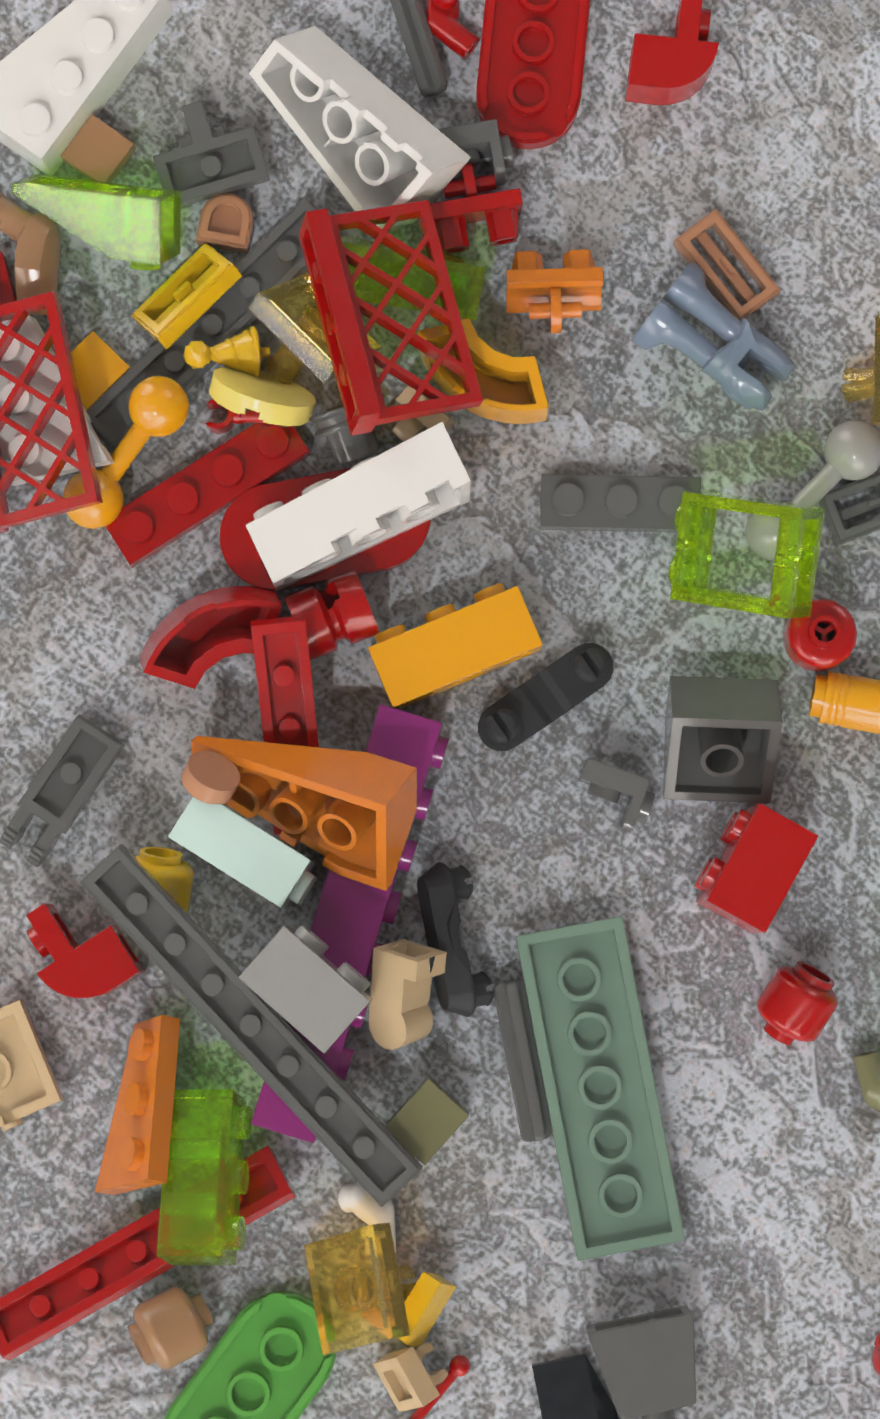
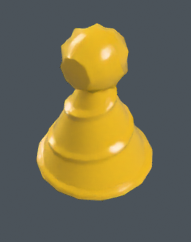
M254 326L232 338L225 339L213 347L207 346L202 340L191 341L189 345L185 346L184 350L185 362L193 369L204 368L211 360L218 365H224L256 377L260 373L261 358L270 357V347H260L258 331Z

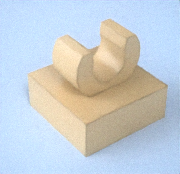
M407 386L396 400L400 404H407L416 390ZM422 394L418 401L429 400V398ZM446 413L399 421L392 429V432L404 442L443 422L448 432L455 424V421Z
M431 1343L389 1352L373 1363L375 1370L399 1412L424 1407L440 1396L435 1385L442 1383L448 1375L446 1369L435 1370L428 1375L422 1364L423 1357L434 1349Z

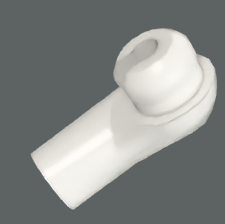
M358 1181L345 1184L338 1194L339 1205L344 1212H353L358 1218L368 1224L369 1254H395V1207L392 1201L389 1200L381 1207Z

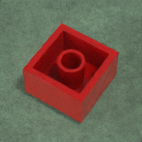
M761 803L747 808L746 811L743 809L739 813L735 811L720 837L721 841L727 843L719 859L717 857H714L713 860L709 858L695 881L694 887L701 891L695 902L750 933H766L814 846L818 835Z

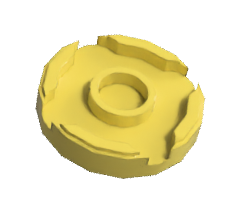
M229 367L215 369L212 374L209 394L219 405L240 415L242 413L245 415L247 408L260 413L258 419L263 420L265 423L282 426H301L309 422L316 405L315 396L304 387L277 375L260 371L259 376L256 377Z

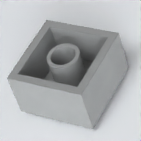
M301 925L296 931L291 926H283L238 978L320 1051L325 1053L372 1000L364 992L371 983L347 962L343 963L339 968L323 955L329 946L305 925Z

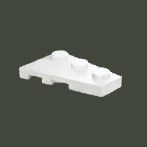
M29 315L18 331L19 334L39 345L45 335L37 320ZM11 320L3 321L2 323L8 326ZM0 329V338L2 337V335H3V333H4V331H2L1 329ZM14 338L0 362V367L19 378L35 351ZM51 347L48 352L56 356ZM44 358L29 385L50 398L61 379L58 365ZM0 375V409L15 383ZM25 390L12 411L10 418L30 430L46 403ZM64 395L63 399L60 402V405L67 408ZM83 406L95 468L114 464L107 448L101 444L90 424L92 421ZM55 410L40 437L61 450L72 432L70 419ZM5 424L0 432V448L2 458L11 463L26 436L8 424ZM35 443L20 470L38 481L43 480L57 456L38 443ZM75 448L73 453L71 454V457L78 461L77 452ZM67 462L59 476L79 472L80 470ZM16 476L11 485L18 486L27 482Z

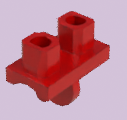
M471 162L466 163L460 170L461 180L451 181L443 189L444 198L463 195L465 198L430 204L443 255L469 250L470 245L466 224L486 221L490 246L517 242L518 215L521 214L523 205L520 188L477 195L480 192L496 190V181L494 174L474 177Z

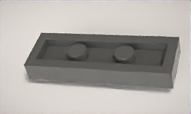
M541 474L540 530L699 533L701 529V477Z

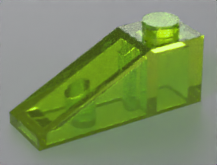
M34 174L12 183L13 195L110 259L130 261V268L157 270L162 267V263L180 254L181 191Z

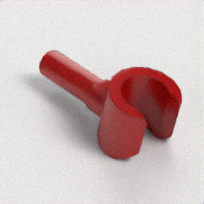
M214 399L207 403L208 409H224L228 412L227 418L222 423H205L212 433L225 434L234 427V424L265 423L263 420L258 419L260 414L258 412L246 410L245 415L242 413L239 415L219 405Z

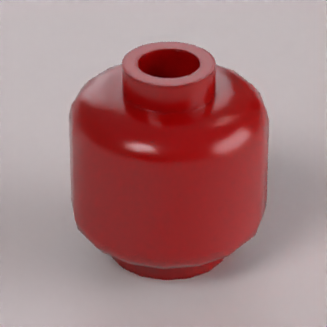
M817 599L806 602L791 614L784 626L783 643L786 653L795 664L804 670L821 672L833 669L849 657L855 648L858 633L855 620L847 608L836 601ZM815 633L820 635V640L816 637ZM829 633L830 641L827 642V634Z
M797 961L795 966H780L771 977L756 1004L759 1014L766 1021L763 1027L764 1031L775 1040L789 1046L792 1045L794 1040L801 1042L815 1041L838 1005V998L832 990L835 984L834 981L824 972L803 961Z

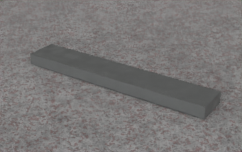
M307 197L235 266L242 277L168 349H165L157 342L87 410L92 421L90 424L95 433L113 451L133 425L129 415L128 402L131 392L137 384L149 377L164 376L176 381L186 393L216 362L210 360V363L204 368L193 369L185 362V346L189 345L191 341L202 340L207 346L213 347L225 339L232 338L244 330H248L251 326H255L308 274L298 234L305 213L319 209ZM339 231L342 240L344 238L343 232Z

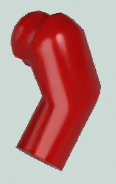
M426 0V18L432 35L463 60L467 59L477 47L480 38L459 22V0Z

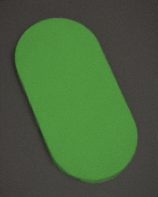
M275 1291L255 1298L240 1311L172 1403L164 1419H299L324 1385L333 1369L337 1341L330 1318L315 1301L296 1292Z

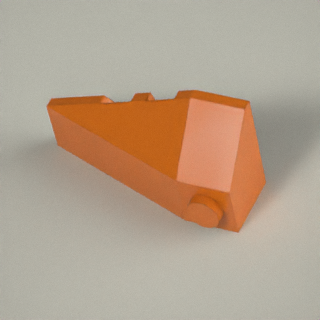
M196 736L191 741L192 754L198 751L215 752L228 758L237 767L240 774V782L232 798L224 804L246 818L255 817L256 815L262 817L282 830L279 836L280 839L293 847L299 841L323 855L325 858L322 865L340 876L387 891L391 886L417 811V768L361 751Z

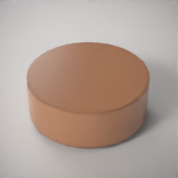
M198 751L190 756L181 774V780L185 789L194 798L208 804H223L232 798L240 782V774L237 767L223 755L211 751Z

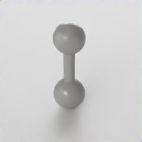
M850 420L836 426L829 433L825 441L824 456L827 464L789 503L781 501L767 502L757 507L751 513L746 524L745 533L748 545L756 555L768 561H783L794 556L801 549L806 537V525L803 518L842 478L855 481L862 480L878 470L880 467V433L874 426L860 420Z

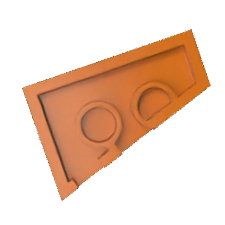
M159 1015L134 1025L95 1188L96 1193L117 1195L167 1183L181 1018Z

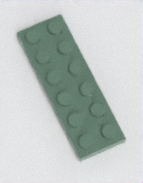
M623 916L515 936L577 1261L685 1241Z

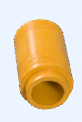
M827 671L826 676L816 674L808 716L817 717L820 724L826 723L836 727L840 726L842 728L880 734V680L847 675L845 673L841 674L839 672L834 673L833 671Z

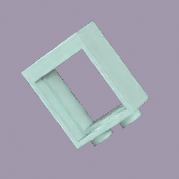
M192 797L168 835L173 841L280 908L288 909L292 901L301 905L318 877L310 873L316 864L315 862L222 804H208Z

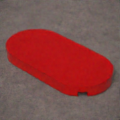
M485 0L476 86V106L481 121L497 120L499 136L509 135L511 147L529 150L546 147L562 138L573 125L579 111L590 0Z
M352 467L263 484L239 495L225 512L220 527V547L229 568L244 582L253 587L276 591L246 525L255 520L253 514L259 509L278 501H282L283 505L302 496V491L310 485L330 478L332 480L349 471ZM431 520L279 591L326 583L327 579L355 569L358 576L400 567L407 563L422 547L430 530Z

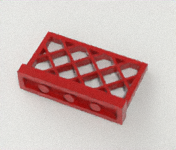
M429 200L330 216L327 208L307 211L298 235L351 436L372 432L375 425L480 406L483 398ZM418 218L423 238L416 249H413L389 234V231L397 221ZM378 224H385V226L383 227V229H381V228L378 227L377 225H378ZM358 228L374 238L375 241L365 256L361 258L343 246L339 231ZM381 244L408 260L396 279L369 263ZM425 247L427 250L428 258L421 254ZM348 264L356 268L352 276ZM414 264L434 276L437 288L429 300L402 283ZM362 273L389 289L377 309L356 296L354 284ZM394 294L422 310L410 329L382 313ZM438 297L440 298L442 308L434 304ZM427 314L448 328L450 339L443 350L416 334L417 329ZM362 315L369 318V321L365 326L363 323ZM375 323L402 339L391 359L375 351L369 345L367 335ZM408 344L435 360L424 380L396 364ZM452 346L456 359L448 354ZM442 364L461 376L465 393L447 396L429 385V382ZM375 365L383 369L379 377ZM388 374L416 390L409 403L390 407L385 406L381 385ZM422 394L429 398V400L418 401Z
M54 291L0 305V321L12 318L8 326L0 322V329L4 331L0 338V362L14 338L35 351L19 378L0 367V375L15 383L0 409V432L4 425L8 424L26 436L11 463L0 457V465L7 469L3 476L0 470V533L8 532L9 527L103 503L59 294ZM46 309L50 327L39 345L19 334L18 331L29 313ZM53 344L56 356L48 352ZM44 358L58 365L61 377L50 398L29 385ZM25 390L46 403L30 430L10 418L12 411ZM64 395L67 408L60 405V402L63 399ZM55 410L70 419L72 432L61 450L40 437ZM35 443H38L57 456L42 482L20 470ZM75 448L77 452L78 461L71 457V454L73 453ZM67 462L81 471L85 490L84 494L64 498L51 489ZM18 476L37 488V491L26 509L9 513L6 492L15 477ZM47 495L56 500L42 504Z

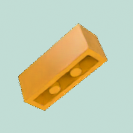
M503 583L490 586L474 594L473 597L476 603L456 611L454 604H448L425 614L426 624L406 631L404 624H400L375 635L377 644L368 647V651L391 707L400 710L541 651L543 644L518 585L508 590H505Z

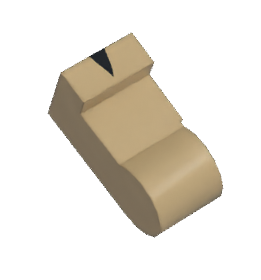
M406 939L394 941L373 949L370 993L372 1000L369 1007V1030L378 1045L388 1050H395L424 1039L431 1032L433 1015L428 1005L432 977L445 973L447 952Z

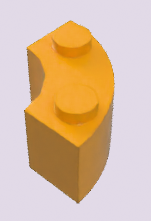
M470 318L461 320L483 398L480 406L467 408L466 410L480 417L502 423L531 424L546 421L549 407L535 356L512 357L494 351L478 337ZM444 324L417 331V335L443 350L450 339L448 328ZM452 346L448 354L456 359ZM419 350L423 363L429 372L435 360ZM441 364L433 376L435 383L447 396L465 393L461 376Z

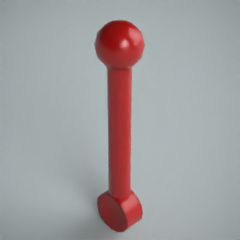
M456 1355L450 1360V1370L447 1372L446 1379L436 1385L440 1396L424 1407L417 1408L409 1419H424L456 1378L465 1376L469 1372L471 1364L467 1357Z

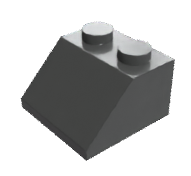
M670 676L665 716L663 799L771 803L783 722L778 680Z

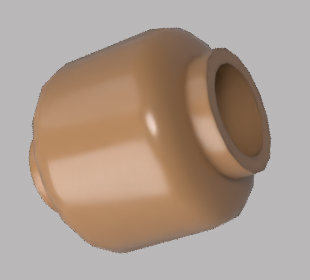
M172 1286L138 1304L133 1312L134 1323L127 1326L144 1363L147 1366L155 1363L159 1368L169 1370L206 1349L208 1344L206 1327L214 1322L200 1294L190 1298L183 1289L178 1286Z

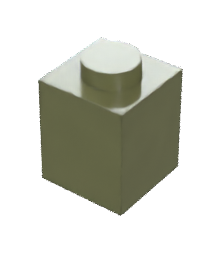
M428 1076L387 1121L385 1126L414 1157L426 1165L469 1117V1112Z

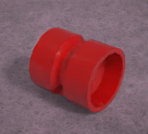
M355 569L327 579L324 590L319 591L315 587L309 586L284 596L292 616L305 615L310 661L337 651L339 641L343 639L353 645L379 633Z

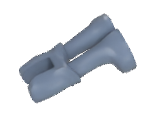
M690 261L631 339L634 344L645 350L660 344H667L679 350L702 368V372L708 374L721 384L725 394L734 402L743 405L745 409L754 408L763 411L772 398V394L762 383L743 370L750 360L770 376L781 381H785L795 368V364L780 347L755 329L754 325L747 318L739 321L708 291L705 273L692 261ZM673 307L692 314L728 344L719 349L685 321Z

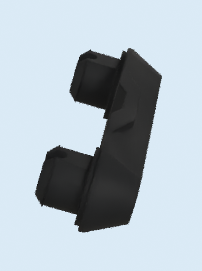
M595 643L579 645L489 706L481 714L478 722V734L482 742L493 750L508 751L517 747L604 687L611 679L614 668L610 653L603 646Z
M438 862L417 880V893L428 947L447 952L445 973L434 977L437 997L443 1010L470 1017L473 1015L476 1007L489 1006L494 998V990H486L487 985L493 984L491 978L483 971L471 974L468 954L461 947L458 929L461 918L457 900H468L474 886L473 884H466L465 879L471 878L472 875L463 865L449 869L444 863Z

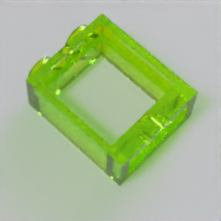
M683 492L682 502L679 504L675 514V527L678 531L676 553L670 562L668 571L669 582L672 585L670 599L786 619L811 616L824 508L714 492ZM717 509L780 518L770 596L708 586Z

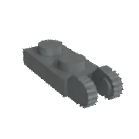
M79 714L18 802L21 807L3 832L0 843L9 849L21 840L33 816L36 815L49 824L42 836L32 846L27 859L35 867H39L54 848L61 834L67 833L125 747V744Z

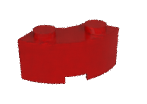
M252 586L224 587L207 591L182 603L159 623L146 642L140 655L143 673L195 689L205 671L222 658L241 653L254 654L250 621L278 618L282 603L276 591Z

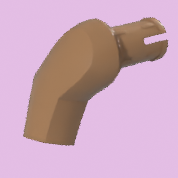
M0 193V231L17 242L14 264L17 301L50 291L57 293L61 259V234L58 224L48 213L33 215ZM42 309L31 312L29 315H46L47 311Z

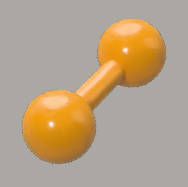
M153 376L144 379L133 389L128 402L129 415L133 425L111 454L114 464L96 469L103 503L66 512L76 524L84 528L97 529L112 523L120 514L123 506V492L119 480L151 436H169L184 425L189 413V401L184 389L176 381L164 376ZM81 471L74 474L67 482L63 492L64 498L85 493Z

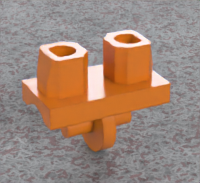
M589 249L569 250L563 254V268L543 269L542 254L536 251H517L514 254L512 269L506 271V313H529V319H549L550 334L561 333L562 318H582V311H601L603 267H595L592 253Z

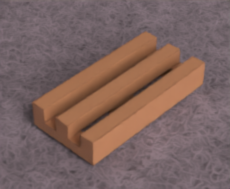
M717 209L713 210L674 240L673 246L688 264L690 261L694 262L705 273L706 287L711 294L739 321L747 318L752 313H756L769 300L772 301L781 292L780 288ZM710 227L713 228L762 290L757 296L705 232ZM694 239L746 303L741 307L691 244Z

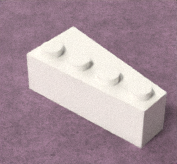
M74 0L0 61V142L52 178L63 163L61 154L91 114L97 117L172 16L174 11L171 1Z
M316 26L274 39L249 73L355 211L429 200V204H431L471 158ZM418 218L395 222L389 233L416 222ZM378 224L377 226L383 229L385 224Z
M443 422L378 456L361 461L349 471L332 480L330 478L310 485L302 491V496L283 505L282 501H278L259 509L253 514L255 520L248 523L246 527L276 591H279L469 502L471 480Z

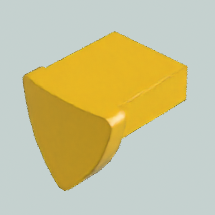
M423 1271L398 1313L375 1300H371L364 1314L406 1345L416 1347L424 1343L457 1286L438 1274Z

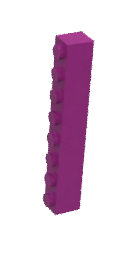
M380 704L365 752L417 768V811L414 818L425 821L434 791L424 787L430 767L441 768L449 738L440 736L442 730L441 722ZM410 832L392 884L387 891L340 876L329 869L311 931L329 946L323 955L337 968L347 962L363 977L366 978L367 974L372 975L373 949L384 945L377 943L382 923L393 924L402 893L393 891L398 871L402 870L409 873L418 841L408 839ZM368 1005L325 1053L320 1051L294 1028L343 1081L346 1080L354 1054V1049L345 1047L351 1026L361 1029ZM264 1081L251 1124L314 1143L317 1137Z

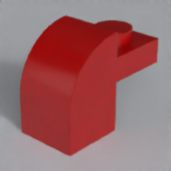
M679 0L674 37L634 34L625 102L662 106L672 105L689 99L703 87L711 73L719 46L717 42L707 41L711 9L702 8L703 0Z
M44 903L26 915L33 926L26 930L32 944L43 958L51 954L55 961L36 974L49 988L57 993L72 998L98 997L119 989L146 971L118 926L110 925L86 942L78 945L53 904Z

